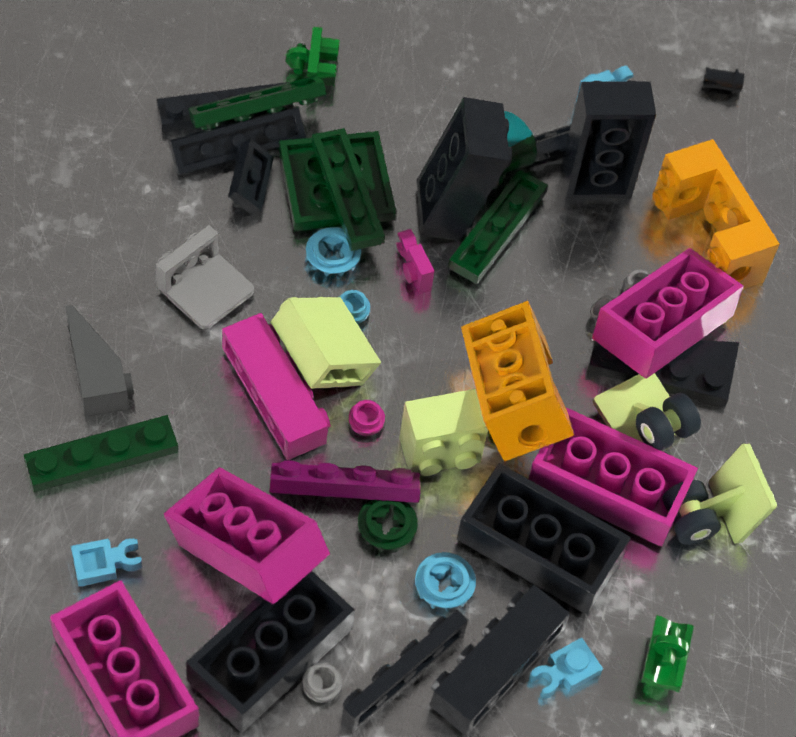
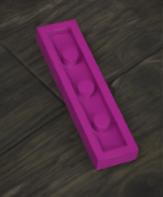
M285 460L280 463L272 462L269 493L419 503L420 472H412L406 468H395L391 471L376 470L366 465L355 468L338 467L332 463L303 465L292 460Z

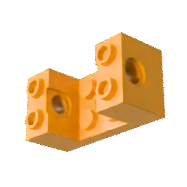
M711 139L665 154L653 191V200L656 207L662 209L668 220L704 209L707 221L712 223L717 230L710 244L711 249L707 252V260L714 264L716 268L721 269L744 286L743 290L764 283L780 243L715 141Z
M529 301L461 326L483 420L504 462L574 436L567 409L555 386L549 368L553 360L548 343Z

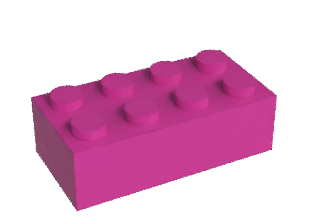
M688 248L601 307L592 339L647 379L733 317L744 286L721 269L716 268L714 264L700 254Z
M566 407L574 436L540 448L532 463L528 479L576 507L662 547L698 468ZM683 482L670 511L667 512L662 500L664 493L672 486Z
M218 467L163 513L180 547L272 604H275L330 555L315 520L221 467Z
M121 580L50 616L53 637L111 737H180L199 727L197 705Z

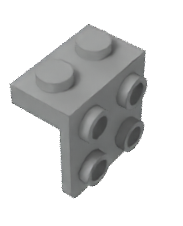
M210 225L200 232L192 233L185 240L184 244L173 252L169 251L162 255L156 263L157 289L199 328L204 330L212 327L254 294L253 284L219 254V233Z

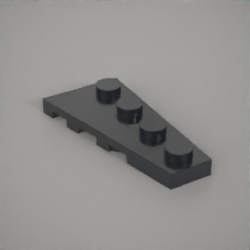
M699 340L655 372L667 393H683L691 399L726 407L739 342ZM594 341L587 372L620 381H626L639 374Z

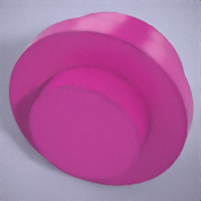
M362 400L351 408L348 421L353 431L360 435L370 436L378 433L383 428L385 414L376 402Z

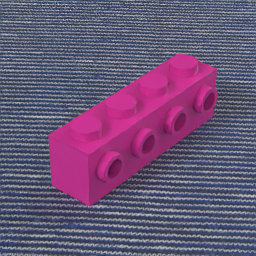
M256 314L222 328V348L285 458L290 460L327 444L328 428L331 426L329 417L322 407L318 408L313 401L312 389H310L305 379H300L296 372L297 366L288 351L284 352L280 345V337L272 324L267 323L263 314Z

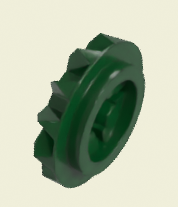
M369 500L362 507L358 516V533H361L366 545L371 544L377 547L380 552L385 549H393L397 552L399 548L410 545L417 533V515L412 506L407 502ZM389 513H391L392 524L395 527H391L386 535L383 534V527L380 523H384Z

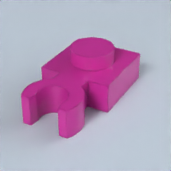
M411 229L398 232L397 235L401 242H397L396 246L400 255L406 261V263H403V272L408 283L413 282L418 294L431 291L435 271L422 245H417L415 235Z

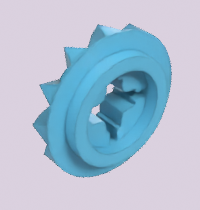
M330 227L321 229L309 238L306 245V260L310 261L314 271H323L326 277L330 273L338 274L342 277L344 272L354 271L356 264L361 259V249L350 250L344 231L341 228ZM329 249L332 252L340 250L339 258L334 255L330 258L327 257V250Z
M441 552L430 555L421 562L416 571L415 586L419 592L420 599L430 603L432 609L440 607L450 611L454 607H463L470 597L473 596L476 587V576L473 568L464 558L453 553ZM451 571V584L455 587L447 586L445 590L439 592V581L436 578L442 580Z

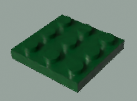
M379 131L347 134L379 221L396 220L397 211ZM312 138L279 141V153L294 231L342 226L313 149Z

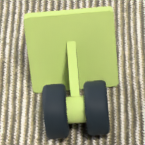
M655 373L647 379L638 374L595 396L592 400L608 427L660 451L671 447L674 443V437L688 438L697 433L701 428L700 414L693 401L683 393H676L670 397Z
M742 444L711 477L709 486L714 495L713 498L708 499L709 495L703 482L699 480L692 481L677 514L681 518L675 523L674 530L682 544L692 545L701 543L719 532L721 523L718 517L723 516L735 544L742 543L777 508L773 492L766 481L759 461L750 444ZM683 482L672 486L664 493L662 500L667 512L670 511Z

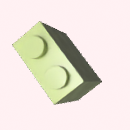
M341 297L288 298L281 304L280 310L270 321L310 389L363 386L381 364L380 359Z

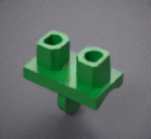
M313 27L310 50L303 43L290 48L286 53V64L293 69L295 74L299 75L303 73V70H307L308 77L317 75L324 81L325 86H335L337 64L321 63L320 60L338 61L340 39L322 37L323 28Z
M656 615L641 682L647 683L649 687L658 690L680 692L694 625L674 623L662 616Z

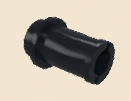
M706 67L702 88L728 90L734 95L735 92H742L745 73H740L739 69H735L733 72Z

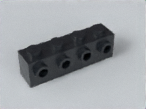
M533 585L525 594L521 591L518 592L507 605L506 610L508 612L501 620L496 617L492 619L481 634L484 638L476 646L469 644L457 658L458 666L451 673L447 671L441 673L431 686L433 696L430 706L465 736L472 731L565 629L570 613L536 585Z

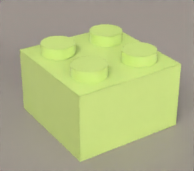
M476 389L405 402L399 440L409 470L420 472L423 476H431L441 470L455 467L467 469L476 463H481L488 429L483 420Z

